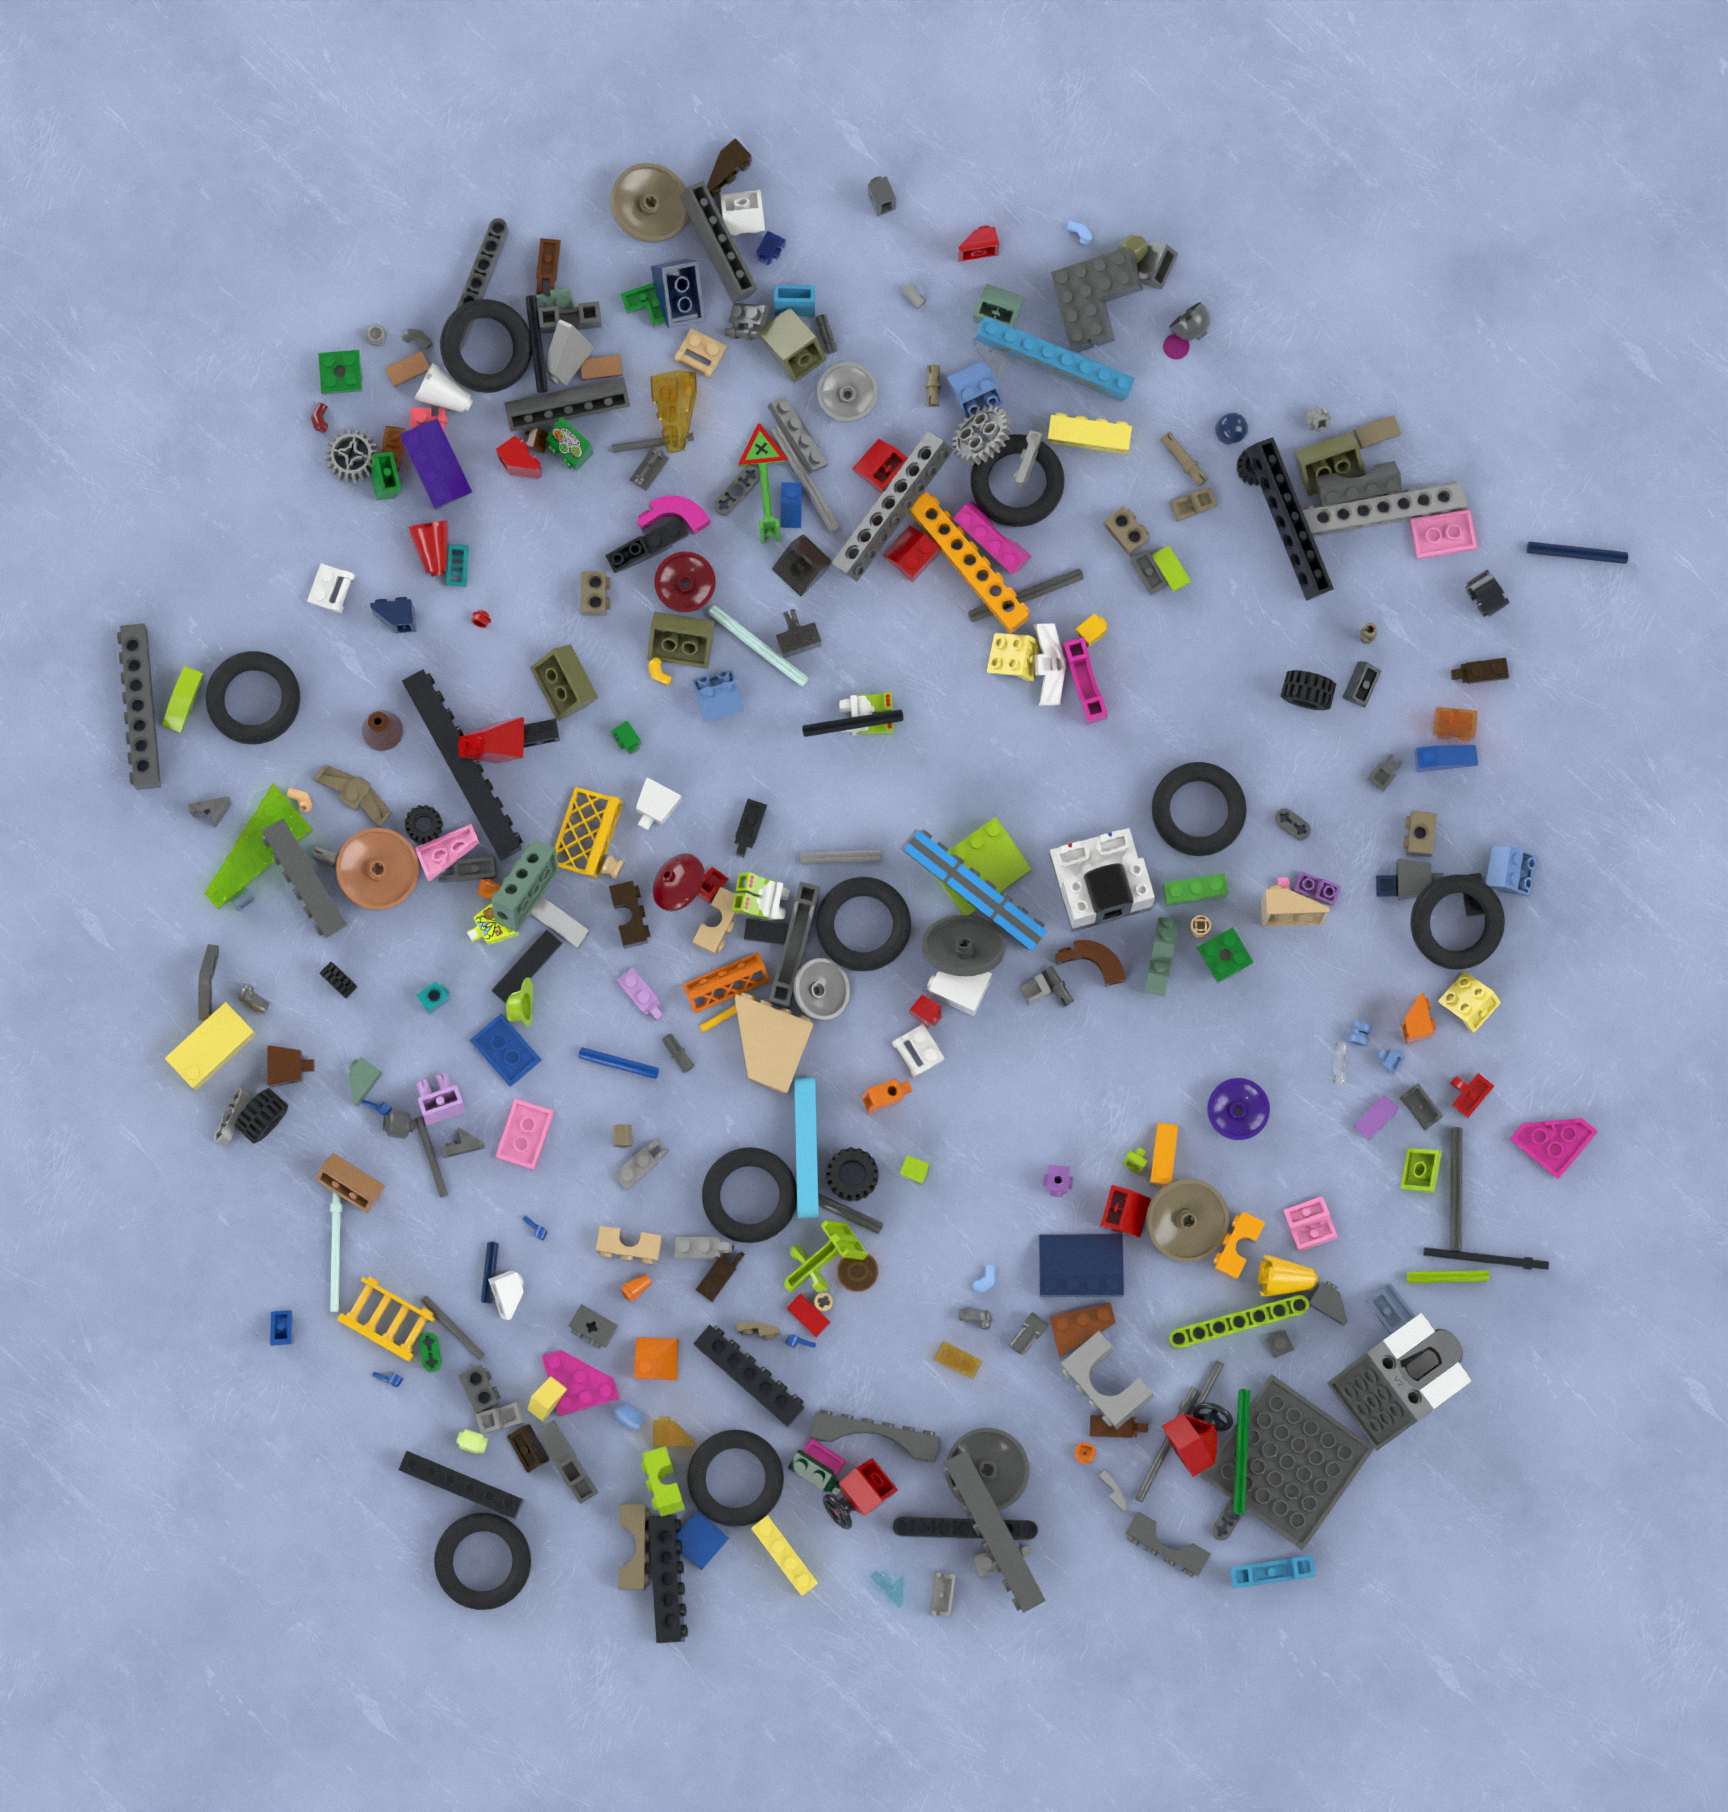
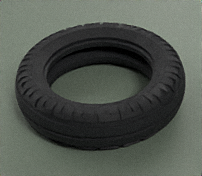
M491 299L470 301L457 308L447 319L440 337L441 357L449 374L462 386L482 393L502 391L515 384L524 375L529 366L532 356L530 331L521 315L507 304ZM474 319H493L501 323L511 336L513 343L511 360L498 373H479L469 367L461 355L459 347L461 333L465 326Z
M1007 435L1010 439L1003 442L1006 446H1000V453L995 452L993 459L989 456L986 463L981 460L980 465H977L976 462L973 464L971 471L972 494L979 508L993 521L1010 527L1030 526L1049 516L1060 502L1065 482L1063 467L1056 453L1046 443L1041 441L1035 460L1042 466L1046 475L1047 483L1042 496L1036 502L1026 507L1015 508L1004 505L995 498L990 490L988 481L990 471L1001 458L1011 454H1022L1023 449L1028 447L1027 435Z
M260 651L242 652L226 659L213 672L206 690V707L215 727L229 739L243 744H263L278 738L292 725L300 706V688L292 670L276 656ZM251 670L270 674L279 683L282 693L281 704L276 714L270 720L259 725H245L237 722L228 714L225 707V692L230 682L237 675Z
M1192 762L1173 769L1160 781L1152 800V818L1157 832L1170 847L1187 855L1207 856L1224 850L1238 837L1246 819V799L1241 786L1229 772L1211 763ZM1202 781L1210 783L1217 787L1226 798L1228 804L1227 820L1212 835L1205 837L1190 836L1182 832L1172 820L1170 813L1171 799L1180 787L1190 782Z
M1455 874L1441 877L1423 889L1413 905L1410 926L1417 948L1429 961L1443 968L1461 970L1479 965L1494 953L1503 936L1505 917L1498 896L1486 883L1472 876ZM1454 893H1465L1472 896L1482 907L1485 916V926L1479 940L1473 946L1461 951H1450L1439 945L1433 937L1430 927L1431 914L1436 904L1444 897Z
M856 877L839 883L824 897L817 912L816 931L823 950L834 962L850 970L873 971L890 964L902 953L911 932V916L904 898L890 884L872 877ZM869 896L876 898L885 904L893 919L892 933L886 943L874 951H853L843 945L836 935L834 929L835 916L839 908L846 901L854 897Z
M754 1147L736 1149L720 1157L709 1169L702 1188L703 1208L713 1227L727 1238L743 1243L762 1242L780 1233L792 1219L797 1206V1184L787 1164L772 1152ZM746 1166L764 1169L773 1176L779 1187V1202L775 1211L767 1219L756 1224H743L735 1221L725 1212L720 1200V1192L725 1179L733 1171Z
M727 1430L709 1437L697 1448L689 1463L687 1484L694 1504L703 1515L721 1525L740 1527L753 1524L771 1512L781 1496L784 1473L777 1452L765 1439L745 1430ZM734 1448L744 1449L754 1454L762 1463L765 1471V1485L760 1496L751 1504L740 1508L726 1507L715 1501L706 1485V1472L713 1458L725 1450Z
M492 1513L470 1514L451 1524L441 1536L434 1557L435 1573L444 1592L456 1603L475 1610L495 1609L514 1599L525 1586L531 1569L530 1548L520 1529L508 1519ZM486 1531L499 1535L508 1544L512 1554V1567L507 1579L500 1586L489 1591H475L467 1588L460 1582L454 1571L453 1557L457 1546L465 1537L475 1532Z

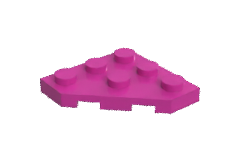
M1582 1118L1523 1123L1509 1140L1558 1180L1598 1131Z
M562 1350L542 1356L547 1377L552 1376L567 1388V1391L556 1405L559 1417L619 1399L612 1377Z

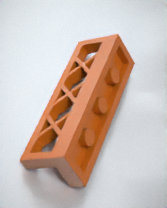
M756 952L686 982L682 986L695 1014L733 998L736 994L740 995L768 983L770 978L759 953ZM762 970L764 977L757 980L751 979L754 973ZM735 981H744L741 987H732ZM716 989H725L722 995H713ZM700 996L706 997L704 1003L695 1005L693 999Z

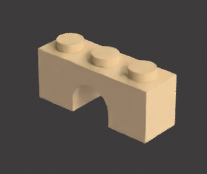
M722 887L719 888L711 908L722 915V921L716 927H708L701 924L693 940L694 946L713 955H716L717 951L721 952L726 943L724 938L727 933L730 934L735 926L733 922L735 916L740 915V913L731 912L734 893ZM742 899L739 901V908H741Z
M600 1226L596 1252L600 1253L601 1257L612 1258L613 1255L621 1256L620 1259L625 1261H633V1258L641 1259V1263L653 1265L654 1261L659 1262L662 1235L641 1232L639 1242L633 1247H626L620 1240L621 1229Z

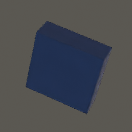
M1376 875V897H1397V875Z

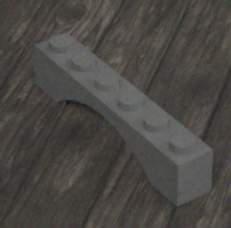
M801 881L799 883L784 948L769 997V1003L772 1005L790 1008L794 993V980L801 966L820 894V886Z
M820 1410V1413L815 1412L811 1432L812 1439L833 1442L851 1434H877L898 1443L907 1450L913 1459L932 1463L935 1461L939 1437L935 1436L936 1432L923 1430L922 1434L915 1432V1428L903 1426L902 1429L894 1428L895 1424L882 1422V1425L873 1424L874 1420L862 1418L861 1421L853 1420L852 1415L841 1414V1417L832 1416L833 1412L827 1410Z

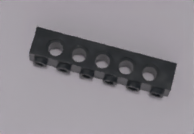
M709 1325L693 1343L694 1346L783 1424L789 1427L805 1409L802 1406L804 1401L796 1394L791 1396L787 1393L788 1387L780 1380L776 1383L771 1379L772 1373L764 1366L760 1369L754 1363L757 1360L748 1352L744 1355L739 1351L741 1346L733 1339L728 1341L723 1337L725 1332L717 1325L714 1328ZM718 1341L725 1344L724 1350L720 1353L713 1350L714 1343ZM733 1355H737L741 1359L740 1364L737 1366L729 1364V1358ZM746 1370H755L756 1377L753 1380H747L744 1377ZM763 1383H770L772 1390L770 1393L764 1394L760 1391V1386ZM780 1396H784L788 1400V1404L783 1408L776 1405V1400Z
M407 1450L398 1469L403 1473L513 1519H517L524 1502L522 1498Z
M674 1514L662 1517L661 1515L648 1516L656 1643L685 1642V1637H688L687 1624H684V1616L687 1614V1609L682 1595H685V1584L681 1582L684 1564L683 1561H680V1552H682L683 1546L682 1541L678 1540V1531H681V1521ZM665 1531H669L671 1538L665 1543L662 1540V1534ZM666 1552H670L672 1555V1560L668 1564L663 1561V1556ZM668 1573L673 1575V1582L670 1585H667L664 1581L665 1575ZM669 1594H672L675 1598V1602L671 1606H668L666 1603V1597ZM671 1615L676 1618V1624L673 1627L667 1624V1619Z

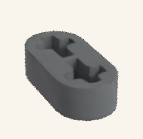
M1287 808L1280 809L1275 816L1276 824L1295 839L1305 840L1309 836L1311 831L1310 825ZM1281 814L1284 816L1285 814H1288V820L1291 821L1292 824L1288 823L1287 821H1285L1284 823L1280 822L1281 817L1279 815ZM1295 824L1299 828L1304 826L1306 834L1301 833L1298 835V830L1293 825Z

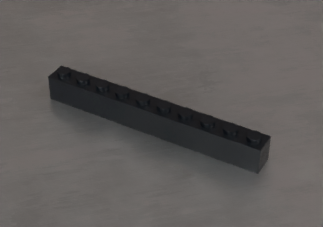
M424 669L402 680L405 689L500 861L521 851L522 847L520 844L523 841L518 832L513 833L510 826L514 824L509 815L504 816L501 808L504 806L499 797L494 798L491 793L494 788L489 779L484 780L481 774L484 772L479 761L474 762L473 759L459 757V737L464 734L460 726H454L452 720L455 717L450 708L445 709L442 702L445 699L440 690L436 692L432 686L435 684L430 673L426 674Z

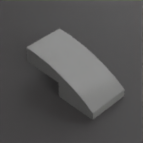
M519 1402L475 1414L481 1434L524 1423Z
M1104 1470L1098 1477L1113 1490L1108 1498L1120 1510L1124 1511L1127 1507L1123 1494L1114 1479Z

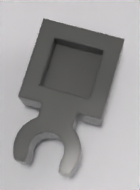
M1393 754L1388 756L1385 766L1379 763L1367 778L1370 783L1382 792L1385 791L1396 777V774L1392 771L1399 769L1402 765L1401 760L1397 765L1391 763Z

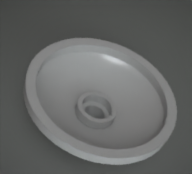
M841 362L831 366L823 373L817 386V398L822 410L832 419L840 422H855L866 417L873 410L878 398V386L873 374L864 366L854 362ZM850 393L852 396L847 399L844 397V394Z
M817 958L806 962L798 970L794 980V995L797 1004L806 1015L816 1020H829L840 1015L846 1008L850 997V985L847 975L837 963L829 959Z

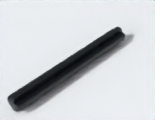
M535 295L526 296V307L536 388L538 393H544L548 391L537 298Z
M900 709L803 725L802 731L804 737L900 722L904 720L903 711Z

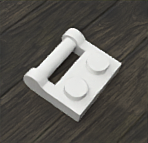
M321 563L307 602L342 613L344 609L343 603L351 581H354L356 575ZM338 578H343L335 603H330Z
M924 1024L892 1042L893 1047L898 1049L911 1070L910 1074L913 1078L945 1060ZM907 1041L911 1043L923 1063L922 1066H917L904 1043Z

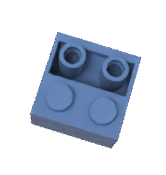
M984 361L947 377L952 393L964 417L967 419L970 418L972 413L976 414L977 408L982 411L984 406H987L989 409L991 405L997 407L1003 404L992 372Z
M732 670L720 671L717 674L701 676L693 680L704 722L744 711Z
M1492 846L1486 884L1491 889L1530 896L1536 866V855L1512 846Z

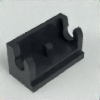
M556 718L524 725V748L560 741Z

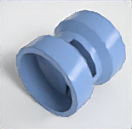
M1352 1021V1033L1349 1034L1347 1041L1366 1047L1369 1041L1367 1037L1371 1033L1372 1025L1360 1021Z

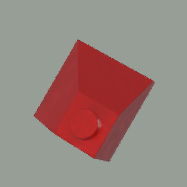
M985 225L978 227V230H974L958 247V261L963 262L998 256L999 240L995 227Z

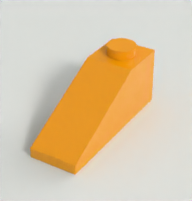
M1157 1123L1150 1185L1165 1186L1172 1182L1178 1125Z

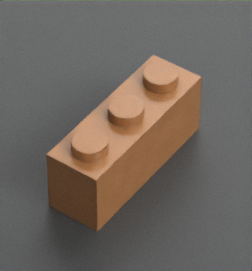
M334 1153L321 1166L315 1179L366 1213L380 1199L385 1187Z

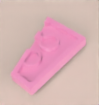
M472 824L416 847L415 851L428 881H431L477 846L479 840Z

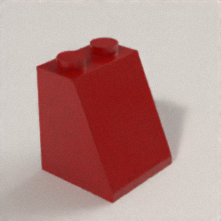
M524 717L496 722L460 736L458 744L459 757L492 763L522 759L524 756Z

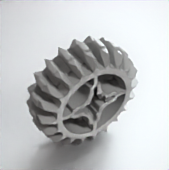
M348 428V434L344 435V432L340 430L341 437L338 438L337 435H333L332 437L335 442L328 441V445L331 448H325V453L329 454L324 457L325 461L329 462L326 466L328 469H332V475L337 474L338 480L344 477L345 483H348L350 478H352L353 483H356L357 477L364 481V474L368 477L371 476L369 469L372 470V455L379 453V450H374L378 445L377 443H372L373 437H367V432L365 431L359 435V429H355L354 434H352L351 429ZM350 442L347 448H340L343 444ZM358 442L367 447L368 455L358 451ZM354 451L356 457L350 460L348 454L351 455V452ZM336 456L346 460V469L341 468L336 463ZM365 462L362 467L354 470L356 464Z

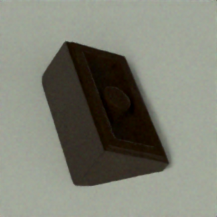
M530 1424L519 1428L507 1436L527 1473L549 1461Z

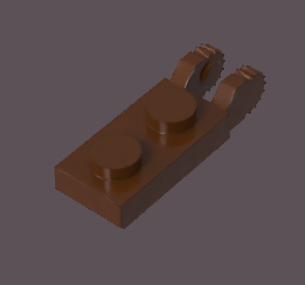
M540 238L536 274L537 295L543 292V280H550L549 296L550 290H555L561 240Z

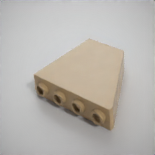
M736 994L735 1005L748 1080L787 1095L814 1023L810 1022L811 1019L806 1016L799 1015L798 1018L791 1015L792 1011L780 1007L777 1010L772 1008V1004L767 1001L761 1000L759 1003L752 1000L753 997L748 994Z

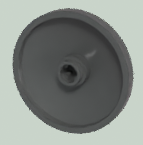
M956 915L943 918L933 923L926 930L923 936L922 951L927 962L943 973L954 976H976L986 973L999 965L1005 955V938L1001 930L988 920L976 916Z
M980 1428L966 1433L956 1441L948 1454L947 1460L967 1450L998 1511L1011 1506L1020 1498L1029 1479V1461L1024 1448L1012 1435L995 1428ZM946 1477L948 1486L954 1497L961 1504L965 1505V1502L963 1501L962 1497L957 1498L952 1488L953 1486H955L952 1478L948 1480Z

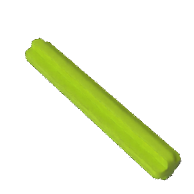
M1488 1270L1408 1272L1406 1275L1408 1284L1488 1282L1490 1278Z

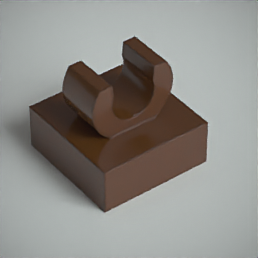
M531 427L530 431L525 432V435L529 436L526 444L533 451L544 453L547 444L546 438L549 434L539 428Z

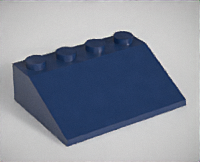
M1123 1234L1039 1235L1040 1297H1123Z

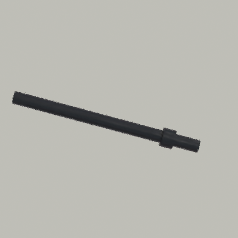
M1424 1247L1423 1256L1519 1266L1527 1270H1532V1268L1549 1269V1261L1533 1260L1532 1257H1524L1523 1259Z

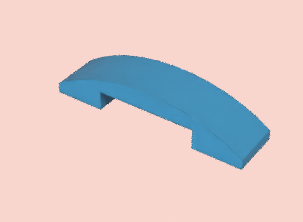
M1313 1555L1230 1567L1233 1589L1316 1576Z

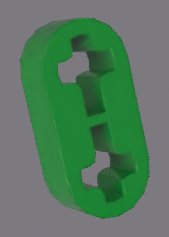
M427 1332L419 1339L422 1365L426 1371L436 1372L440 1369L442 1363L439 1341L435 1334ZM428 1336L435 1340V1343L431 1344L432 1351H428V1346L423 1344V1341H426ZM429 1354H432L433 1359L438 1361L437 1364H434V1368L426 1365V1362L430 1360Z

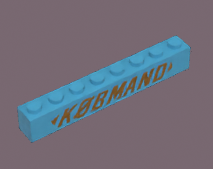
M986 316L980 321L973 339L1122 402L1129 396L1135 379Z

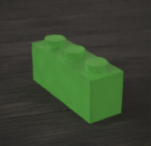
M1225 873L1163 884L1166 907L1225 898L1229 894Z

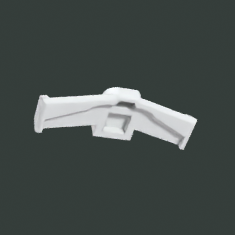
M1054 623L1033 624L1042 654L1034 655L1035 676H1044L1038 706L1060 705L1064 675L1067 667Z

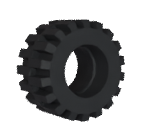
M1301 670L1287 671L1281 698L1299 707L1321 711L1329 710L1337 684L1333 680L1316 673Z
M267 1088L257 1094L246 1105L237 1117L234 1126L252 1143H257L264 1139L282 1120L287 1112L288 1104L270 1088Z
M849 1147V1149H842L839 1153H835L833 1158L830 1159L826 1170L829 1188L842 1200L846 1199L852 1202V1200L860 1201V1199L868 1197L875 1190L874 1188L878 1183V1167L874 1158L861 1148L854 1149ZM848 1163L860 1164L865 1171L862 1183L857 1186L844 1184L840 1178L842 1167Z

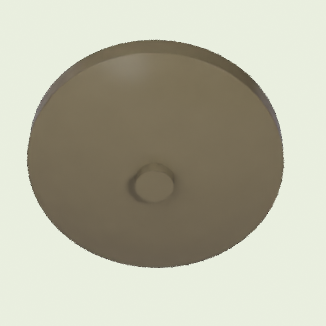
M653 163L634 165L626 169L617 178L612 187L610 207L613 217L619 227L636 240L647 243H659L669 240L684 227L689 216L679 197L686 187L681 179L666 167Z
M1191 1178L1172 1181L1162 1187L1150 1202L1146 1216L1147 1232L1153 1245L1165 1256L1180 1262L1202 1260L1214 1253L1226 1237L1229 1227V1212L1226 1202L1214 1187L1204 1181Z

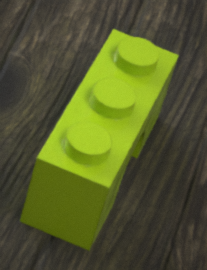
M664 1446L642 1453L644 1461L640 1463L643 1473H648L649 1479L646 1480L649 1492L653 1491L655 1496L651 1498L654 1510H659L661 1517L684 1510L685 1507L677 1482L670 1485L661 1483L666 1475L674 1473L667 1447Z

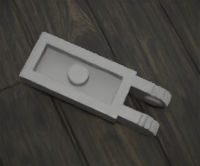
M656 1138L646 1148L644 1147L613 1174L626 1190H629L669 1153L667 1147L662 1149L655 1158L649 1153L660 1144L661 1140L659 1138Z

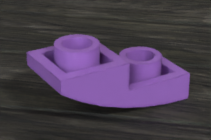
M1300 871L1292 891L1334 906L1341 886Z
M1383 1095L1361 1117L1354 1128L1368 1140H1371L1383 1128L1384 1124L1398 1112L1399 1107Z

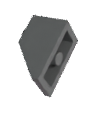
M1329 1281L1326 1283L1321 1282L1312 1296L1309 1306L1344 1326L1347 1318L1341 1294L1336 1290L1338 1287Z

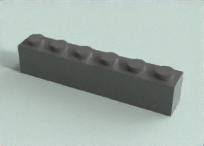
M702 181L687 187L679 197L732 303L749 298L758 288L705 182Z
M624 378L505 402L510 432L558 422L561 417L564 420L630 407Z
M281 819L262 830L264 834L261 837L267 848L271 846L274 854L271 856L277 866L282 864L285 869L282 872L288 883L292 881L296 889L292 891L298 901L303 899L306 907L303 909L309 919L311 917L315 919L317 924L314 927L319 936L324 934L325 938L346 927V922L285 820Z

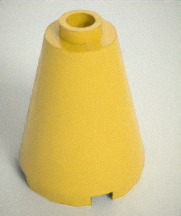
M1264 1255L1265 1261L1260 1262L1258 1284H1261L1263 1290H1259L1261 1296L1269 1297L1312 1290L1317 1285L1318 1274L1312 1268L1271 1255Z

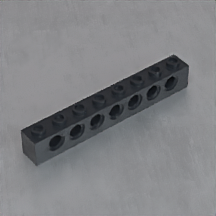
M1272 437L1248 447L1246 452L1304 597L1308 601L1334 590L1275 440Z

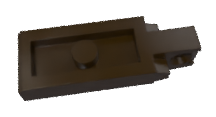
M1506 658L1467 662L1461 664L1460 669H1454L1450 672L1451 680L1462 679L1463 683L1468 684L1509 679Z

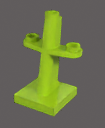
M830 1220L823 1222L820 1226L830 1240L810 1258L799 1245L794 1244L791 1247L790 1255L795 1260H800L803 1264L785 1279L783 1285L789 1292L792 1293L810 1277L814 1281L812 1286L816 1291H826L829 1286L820 1273V1269L839 1254L843 1258L864 1260L869 1255L847 1223Z

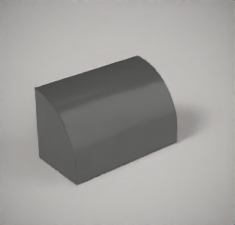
M1149 241L1147 246L1148 252L1137 267L1140 280L1150 287L1162 289L1178 253L1167 244Z

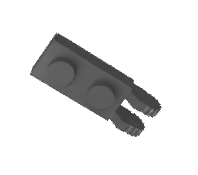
M495 857L457 860L445 869L454 868L455 875L440 876L439 882H461L497 878Z

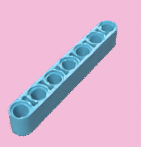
M815 1077L794 1078L798 1218H819Z

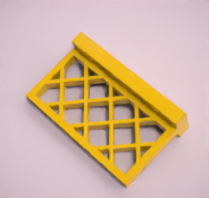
M578 787L574 788L554 847L556 848L557 856L559 853L566 851L569 860L564 863L558 862L559 868L598 880L623 806L620 798L606 796ZM579 793L587 795L589 802L580 807L576 802ZM601 799L608 801L606 808L598 812L594 803ZM592 805L596 814L585 819L581 810ZM579 812L583 821L572 826L570 822L571 815ZM598 817L600 826L598 829L591 831L588 822ZM585 824L589 833L578 838L575 829ZM572 831L576 840L566 845L563 840L564 836ZM591 837L594 844L592 848L585 851L581 842ZM579 844L582 853L572 858L568 849ZM585 856L587 860L585 870L577 868L574 861Z

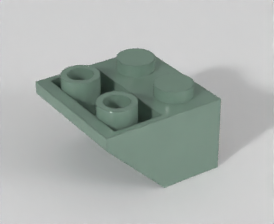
M986 284L974 312L973 322L979 324L986 316L1014 328L1025 297Z

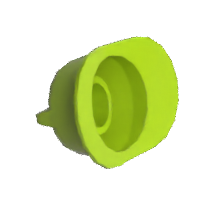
M529 977L524 979L521 990L512 993L506 1002L508 1021L523 1022L526 1027H530L532 1024L533 984Z

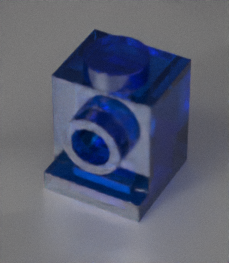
M767 231L756 251L758 260L765 265L772 264L773 260H777L782 252L780 247L785 248L786 239Z

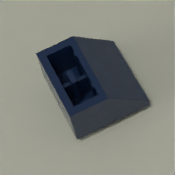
M397 597L395 601L377 599L375 603H370L374 616L396 634L417 632L415 608L411 599Z

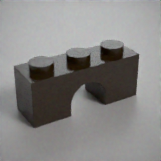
M633 881L609 886L614 909L627 908L632 912L630 922L618 926L624 949L647 944V938L651 937L648 925L644 926L642 920L646 915L644 906H639L637 899L641 897L639 886H634Z

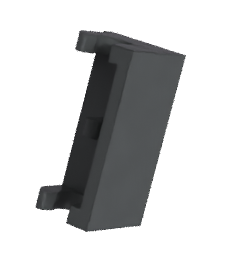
M1419 1083L1400 1097L1424 1131L1443 1117Z

